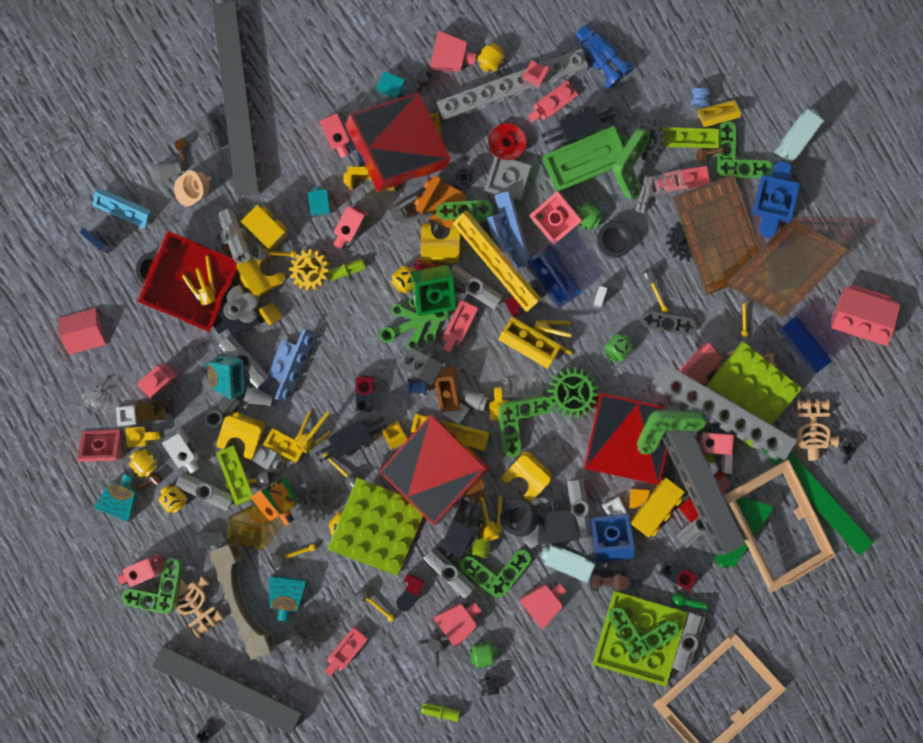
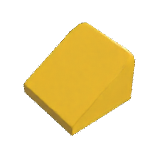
M273 303L259 309L260 314L270 326H273L283 318Z
M399 421L388 425L387 428L382 430L392 450L403 445L408 440Z

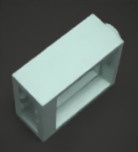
M807 109L800 115L774 152L788 163L793 161L824 121L820 118L821 115L813 109L811 111Z
M552 543L548 547L545 546L541 554L545 565L584 582H588L595 565L593 561Z

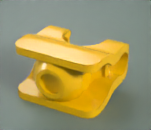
M423 223L421 230V259L438 263H457L460 252V232L452 224L448 237L437 239L431 233L430 223Z
M252 254L248 261L237 263L236 272L248 292L260 298L281 285L286 278L283 273H277L273 276L264 275L260 270V264L267 260V258L255 260Z
M233 411L223 421L217 440V447L224 449L229 444L231 438H240L245 444L244 457L251 460L257 451L265 430L264 422Z
M525 451L505 471L501 480L507 484L515 477L526 479L529 488L522 499L530 503L549 484L552 473L530 452Z

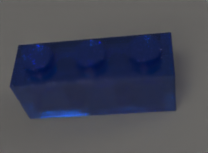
M551 245L527 260L558 308L582 293Z
M797 315L792 316L778 327V330L812 373H818L832 362Z

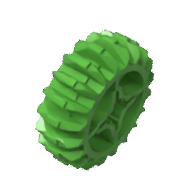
M567 367V374L560 370V378L557 375L553 376L557 380L556 383L549 382L554 388L547 389V392H553V396H548L549 400H555L551 407L559 406L555 410L556 413L562 409L564 410L562 412L563 417L569 412V418H573V413H576L577 418H580V411L587 415L586 408L591 411L594 409L590 403L597 404L593 396L598 397L599 393H593V390L598 389L599 386H592L596 379L594 378L589 381L588 378L591 376V373L589 372L584 376L585 369L582 368L580 373H577V367H574L573 373H571L570 368ZM571 376L581 378L574 386L564 381L565 378ZM585 383L589 389L587 400L580 393ZM559 385L566 391V396L562 402L559 401L557 395ZM578 387V392L576 393H578L577 396H579L581 400L575 396H572L567 400V398L569 397L568 388L575 389ZM573 399L582 404L581 407L576 409L565 407Z

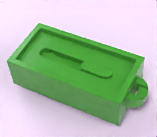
M612 126L543 155L542 160L555 191L560 193L612 171L616 160L624 149L621 141L626 146L629 139L624 135H618L615 127Z

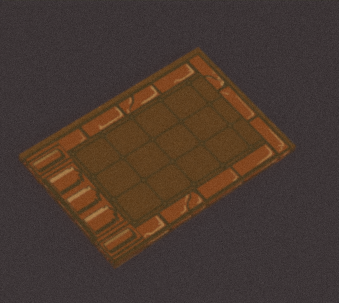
M734 174L672 197L706 295L730 287L729 285L761 254ZM759 269L752 276V278H755V276L766 273L767 271Z
M791 219V222L781 228L727 282V285L785 318L848 253V249Z

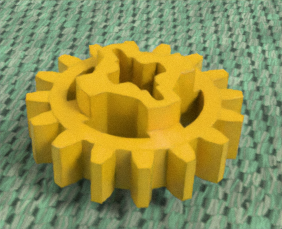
M309 249L308 253L302 250V256L296 254L297 260H291L294 267L289 268L290 271H293L290 278L296 279L293 284L299 285V288L302 290L306 288V291L310 292L312 288L319 290L318 285L324 287L323 281L324 279L329 280L326 275L331 273V270L327 269L331 264L325 262L327 257L321 256V252H314L312 249Z

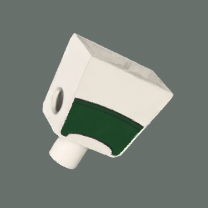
M182 427L164 438L162 444L178 468L185 466L189 474L199 468L194 460L197 452ZM180 452H185L187 455L183 456Z

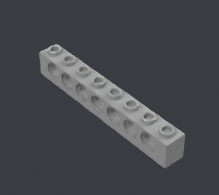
M582 49L539 64L543 67H549V71L540 88L587 71L588 65ZM524 69L437 101V107L443 123L539 88L522 79L524 72L527 70Z
M665 363L662 364L652 381V384L657 386L656 391L663 395L667 393L673 395L672 400L680 405L685 402L689 405V410L704 413L706 420L713 424L716 420L721 423L720 428L729 433L731 430L737 433L736 437L744 442L749 439L753 442L751 446L760 451L763 448L768 450L767 455L775 460L779 457L785 460L797 441ZM675 381H678V388L672 390V384ZM694 390V397L692 399H688V394ZM707 400H710V401H711L710 406L705 409V408H704L705 402H706ZM726 409V415L723 418H721V411ZM742 419V424L736 427L737 421ZM758 428V433L752 436L753 430ZM774 437L773 443L768 445V440Z

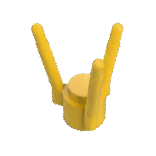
M206 255V264L210 287L205 285L199 268H196V273L202 287L198 289L199 293L185 274L182 275L186 284L195 295L196 300H200L202 305L216 300L214 295L216 290L209 255Z
M536 320L534 330L548 337L549 333L572 337L570 333L551 329V325H571L570 321ZM563 346L559 349L569 355L573 354L572 351Z
M308 411L302 427L295 437V446L304 453L312 452L319 443L331 434V431H328L313 443L315 440L313 435L329 416L330 411L325 413L310 434L305 433L303 435L312 411Z
M499 496L497 525H495V522H489L484 498L480 497V500L483 501L481 507L485 520L483 526L481 523L479 527L481 537H484L486 541L499 538V533H502L500 521L502 496Z

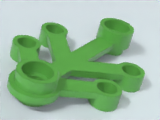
M412 297V298H410V300H409V304H410V306H411L412 308H415V307L411 304V301L413 300V297ZM395 304L392 307V313L396 316L401 315L409 318L411 321L393 329L389 327L383 328L380 331V339L383 342L390 343L395 339L396 335L415 328L411 340L407 343V347L410 349L409 343L414 341L416 342L414 349L417 350L419 346L418 341L425 323L433 320L429 332L425 334L426 342L433 343L436 340L435 334L440 322L445 321L449 317L450 311H444V314L441 316L437 315V313L418 316L417 313L404 309L399 304ZM397 306L401 308V312L398 314L394 312V308ZM385 332L391 333V337L389 339H386L384 337ZM428 334L434 335V339L432 341L427 340Z

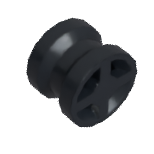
M497 676L479 679V684L482 686V696L500 693V689L497 687Z

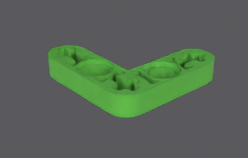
M730 121L721 123L718 127L719 148L724 144H728L732 150L728 155L722 152L717 153V173L724 178L732 176V178L760 179L761 175L764 174L762 171H755L756 175H753V164H756L755 168H761L764 164L766 168H769V171L764 176L769 177L773 170V165L769 161L735 159L736 126ZM726 125L729 129H732V132L728 133V139L732 138V141H721V138L725 139L726 133L722 129ZM725 163L727 167H734V163H737L736 174H734L735 170H729L726 174L724 170H721V167ZM742 164L749 165L750 172L748 174L740 172Z
M641 128L636 129L613 167V173L624 196L632 200H636L641 192V185L633 166L650 140V132Z
M485 200L444 202L436 208V214L440 219L452 220L457 219L461 215L459 213L461 205H467L469 213L472 215V204H475L474 208L481 207L483 203L485 207H488V211H485L484 215L481 211H474L475 216L472 217L479 225L481 223L489 225L487 217L493 216L492 206ZM452 205H456V217H453L454 213H447V217L440 213L443 206H446L447 209H454ZM489 227V231L487 232L488 236L490 235V238L493 240L491 230Z
M540 395L518 399L499 405L498 419L502 450L508 457H516L521 452L518 419L543 415L552 411L553 407H551L553 401L549 400L547 396ZM543 401L548 403L547 405H545L544 409L541 406L535 407L534 403L536 405L543 404ZM529 403L530 410L523 413L521 411L522 405ZM506 407H508L511 410L510 412H508V416L511 420H508L507 415L503 413V411H506ZM508 425H513V433L510 435L505 434V428ZM508 439H511L512 444L516 447L513 448V452L508 450L511 447Z
M656 411L652 413L637 441L640 453L650 454L654 452L665 430L696 431L702 429L705 426L702 413L683 411Z
M524 549L517 550L498 575H495L472 556H464L461 559L460 569L495 597H502L529 565L531 557L528 551ZM518 554H526L525 558L527 561H522L518 565L519 567H522L520 570H518L516 566L511 564L512 561H514L515 564L517 563V561L519 560V558L517 557ZM469 560H472V566L474 568H477V565H479L481 568H479L473 576L471 573H473L474 571L471 568H464V561L468 562ZM513 568L516 572L515 577L507 578L505 570ZM481 571H485L489 575L488 580L485 582H481L478 579V574ZM502 576L505 581L509 582V585L507 586L504 583L502 586L503 592L498 591L495 593L494 585H499L502 582L499 579Z
M169 558L164 562L159 593L127 589L122 594L123 603L130 607L158 613L173 612L177 605L183 572L182 561L178 558ZM170 564H174L177 568H171ZM172 574L175 575V577H168V575ZM169 580L174 583L172 591H168L166 588V583ZM132 594V596H134V597H140V599H139V600H131V599L129 598V595ZM165 594H172V597H168V596H164V595H165ZM147 596H151L153 599V604L150 607L145 603ZM167 602L170 606L166 608L163 603Z
M613 607L608 613L610 622L629 654L634 658L645 656L675 638L679 633L678 625L672 620H667L639 636L622 608ZM614 611L622 612L620 618L624 624L619 628L616 627V625H620L618 620L612 619ZM667 625L675 626L673 634L669 632L663 634L666 637L665 639L658 632L659 629H661L662 633L666 631ZM625 627L632 629V635L628 638L623 637L621 634L622 629ZM651 634H656L659 637V641L656 644H650L648 637ZM637 637L638 639L634 641L637 646H642L640 648L641 652L639 654L632 652L634 649L631 642L627 645L626 642L632 641Z

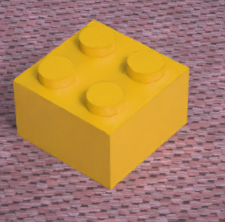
M256 205L241 222L268 249L274 251L289 236L286 233L288 229L278 219L274 221L272 219L274 215L265 206L260 208Z

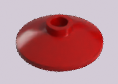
M509 123L500 124L490 132L488 147L495 157L506 161L514 160L524 152L526 137L518 126ZM509 142L510 146L505 147L503 143Z

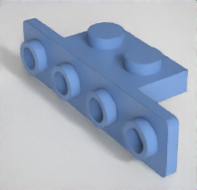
M506 191L496 194L495 200L499 214L487 217L494 243L503 253L511 252L515 268L529 266L531 261L511 192Z
M303 328L296 345L281 340L268 372L269 376L281 380L275 396L276 400L288 403L292 397L308 353L314 343L316 332Z

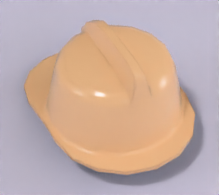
M192 170L180 176L174 185L175 196L179 203L183 206H191L208 194L210 190L209 181L212 178L206 177L203 172Z

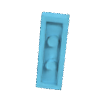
M99 187L95 191L94 207L144 229L146 228L151 210Z

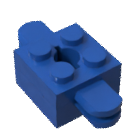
M786 162L776 163L771 177L761 175L751 216L761 218L759 233L765 238H771L777 233L779 222L789 224L792 219L800 183L789 181L792 169Z

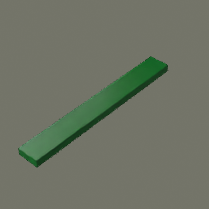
M774 437L768 440V445L773 443ZM763 448V452L767 455L768 450ZM790 452L786 459L790 461L809 502L854 552L860 556L873 542ZM767 455L775 465L784 461L780 457L775 460Z

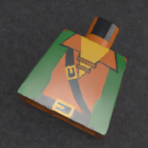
M287 477L276 481L251 496V499L269 521L278 516L284 526L294 521L289 510L297 506L298 503Z

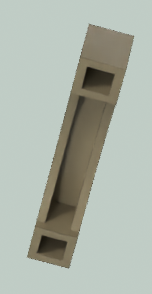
M237 541L210 551L211 563L215 566L218 581L222 584L225 599L229 602L231 615L237 623L238 633L244 641L245 651L250 659L264 656L278 649L272 631H267L258 623L243 597L239 580V565L243 556Z

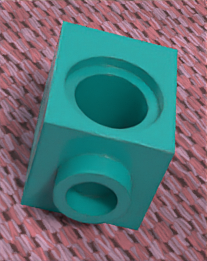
M383 71L376 87L377 92L393 99H399L400 96L403 97L407 89L404 79Z
M323 187L312 188V191L308 192L311 216L331 214L328 190H324Z

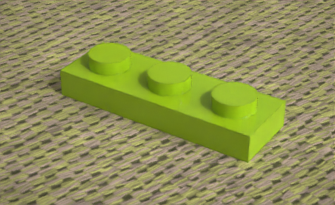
M661 128V131H666V134L662 136V138L667 139V142H662L665 148H719V129Z
M233 445L216 452L236 506L251 501V496L254 494L236 447Z

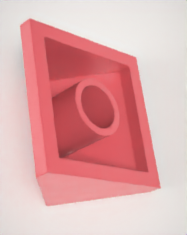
M559 191L555 192L529 215L553 245L583 221ZM542 214L543 219H539L538 215Z
M96 308L59 318V336L69 355L106 345Z
M121 430L82 431L77 457L78 462L122 459Z

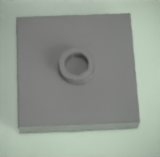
M494 157L484 191L495 195L510 191L513 200L521 202L532 165L517 160L506 161Z

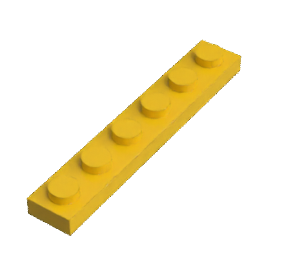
M468 211L462 213L452 223L526 312L541 300L540 296Z

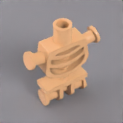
M807 399L806 402L796 401L797 411L806 409V413H796V417H809L810 423L798 428L797 437L793 438L797 440L794 446L799 445V448L802 449L808 448V460H820V448H828L829 444L834 445L836 448L838 447L839 436H836V438L830 437L829 428L817 423V417H830V413H820V409L829 411V399L825 401L815 399V403H811L810 399ZM811 407H815V413H811ZM817 426L822 428L825 434L817 432ZM810 427V432H805L802 434L805 428ZM817 435L822 436L824 438V441L818 439ZM806 436L810 437L809 439L803 441V438H805Z
M201 576V580L198 583L192 582L188 586L181 578L175 609L182 615L195 612L198 618L188 624V626L192 627L198 622L200 626L194 627L192 630L200 638L203 632L209 631L208 627L210 625L215 627L219 620H224V617L218 610L215 611V615L210 616L209 613L217 608L215 605L206 612H203L201 609L207 598L203 588L205 585L210 584L206 578ZM195 589H196L197 592H196V595H195L194 598H193V596H192L191 594H192V593L195 591ZM201 595V602L197 604L196 600ZM183 600L187 601V603L180 604L179 602ZM164 603V606L168 608L170 604ZM189 605L192 608V610L187 611L183 609L184 607H187ZM204 617L208 620L207 623L203 621Z

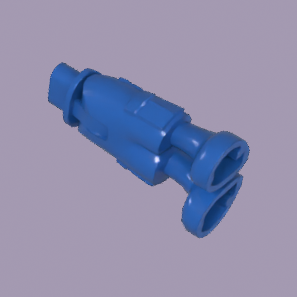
M587 24L575 33L579 38V44H581L589 56L590 62L597 70L603 69L607 77L605 86L608 89H611L620 81L621 75L625 77L635 68L633 62L624 61L617 56L619 51L613 44L607 42L595 29L591 30ZM612 61L618 68L619 73L608 62Z

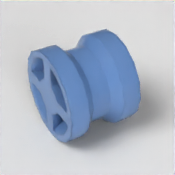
M691 89V94L693 95L691 100L692 106H710V101L708 100V96L711 94L710 89Z

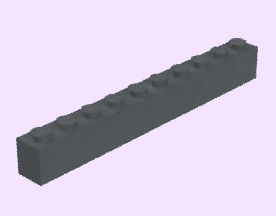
M235 1L212 4L235 195L260 194L263 182L262 178L258 177V170L261 169L260 160L256 158L255 151H258V142L253 137V132H256L255 121L251 120V113H254L253 103L249 101L248 94H251V85L246 79V75H249L248 64L244 63V56H247L245 44L242 45L241 37H244L243 25L240 26L239 18H242V11Z

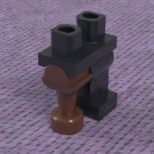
M593 569L590 575L589 589L599 591L600 586H611L617 591L624 590L626 593H632V589H642L643 577L633 574L629 570H623L622 573L616 570Z

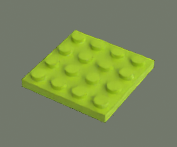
M743 341L705 386L771 426L802 389ZM707 400V401L705 402V404H704V408H705V409L710 406V404H711V401H710V400ZM726 409L721 411V418H723L726 415ZM742 419L737 421L736 427L742 424ZM758 428L753 430L752 436L758 433ZM749 439L746 440V443L751 446L753 442Z
M357 477L327 549L398 576L423 515L403 495Z
M613 590L592 665L666 687L688 612ZM613 607L622 608L639 636L667 620H672L678 625L679 633L675 638L645 656L634 658L629 654L610 622L608 613ZM614 611L612 619L618 620L620 625H616V627L619 628L624 624L620 618L622 612ZM667 625L666 631L662 633L661 629H659L658 632L665 639L666 637L663 634L667 632L673 634L675 626ZM629 627L623 628L622 636L625 638L630 637L632 629ZM651 634L648 637L650 644H656L659 641V637L656 634ZM637 637L632 641L626 642L627 645L630 642L633 645L634 649L632 652H637V654L641 652L640 648L642 646H637L634 641L638 639Z

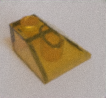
M255 505L229 515L227 543L230 544L237 541L239 546L264 550L270 521L258 506Z

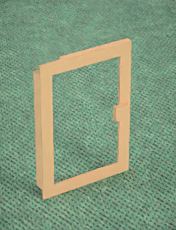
M784 460L724 495L727 500V506L735 517V522L743 534L744 540L770 593L786 584L792 583L836 556L789 460ZM783 473L799 507L794 509L798 520L805 517L821 552L774 579L736 500Z
M734 632L729 634L652 704L686 743L700 742L666 705L732 645L770 685L771 689L744 714L737 710L730 717L734 723L712 743H728L786 690Z

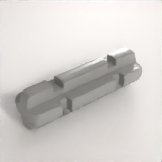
M644 177V186L641 188L638 199L639 203L636 206V211L639 213H645L647 210L646 204H648L650 199L651 186H653L655 181L654 177Z

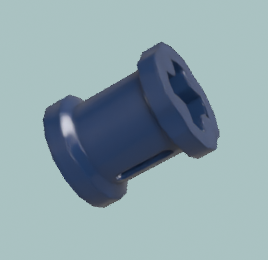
M407 378V395H411V393L427 395V382Z

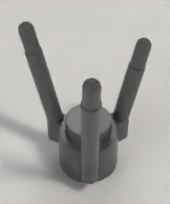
M424 187L400 203L388 208L394 222L399 220L402 224L406 221L434 216V213L405 216L408 214L406 205L417 199L418 195L426 190Z
M432 636L430 639L425 638L424 640L417 641V644L420 645L428 644L429 650L434 652L436 669H439L440 665L439 651L443 647V641L449 639L448 636Z

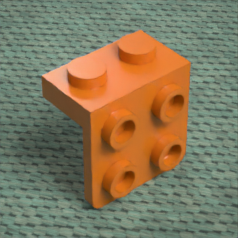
M434 175L432 179L428 178L424 185L426 190L423 196L419 194L414 203L416 205L415 209L421 214L434 213V216L428 218L446 228H450L455 219H440L436 214L437 206L444 202L466 201L467 196L442 182L441 178ZM452 205L454 209H447L446 206H443L440 213H443L444 217H447V213H454L453 217H456V205Z

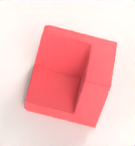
M531 61L522 79L540 88L549 71V67H543Z

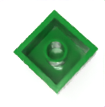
M448 265L410 272L413 304L418 316L456 309L453 276Z

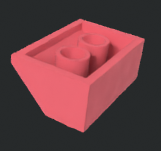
M844 286L831 317V326L833 329L887 346L895 329L900 304Z
M705 343L678 371L697 383L704 385L708 380L706 376L711 371L715 373L720 368L722 358L709 343ZM675 381L672 384V390L678 388V381ZM691 391L688 394V399H690L695 394L694 391Z

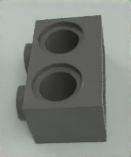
M410 347L400 368L432 385L443 364L437 362L438 357L421 348L415 350Z

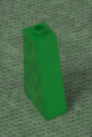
M740 497L736 502L755 537L772 511L773 506ZM745 542V545L726 555H718L715 552L713 560L718 562L717 566L728 569L729 566L735 567L748 546Z

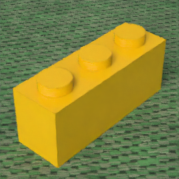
M512 316L498 339L547 369L561 345Z
M664 477L660 485H657L630 520V524L647 537L655 536L661 528L659 524L671 516L672 511L670 510L673 506H678L684 499V496H682L684 491Z

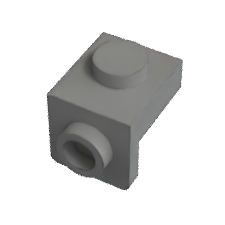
M260 444L252 461L266 470L278 474L287 458Z

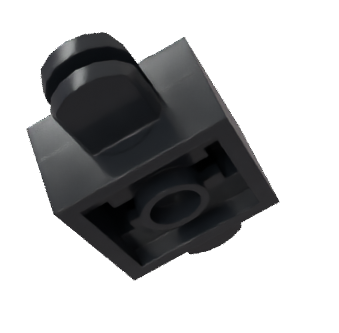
M590 106L579 109V112L575 115L568 113L561 116L556 128L541 134L542 138H546L560 133L545 140V145L562 140L564 146H567L602 131L603 123L617 118L616 113L599 118L614 111L613 106L597 111L595 107L590 108Z
M384 417L368 425L364 419H361L327 437L331 445L319 450L315 454L319 456L332 448L334 452L319 459L320 463L335 455L337 458L342 456L343 459H346L355 454L354 449L359 447L362 450L372 445L373 435L384 430L388 425L385 424L373 431H370L369 428L384 421Z
M474 497L470 501L462 498L440 547L446 551L445 556L449 557L450 553H452L453 560H456L457 556L462 557L464 551L469 552L473 539L476 537L484 518L481 515L483 501L479 500L476 505L474 504L476 499Z

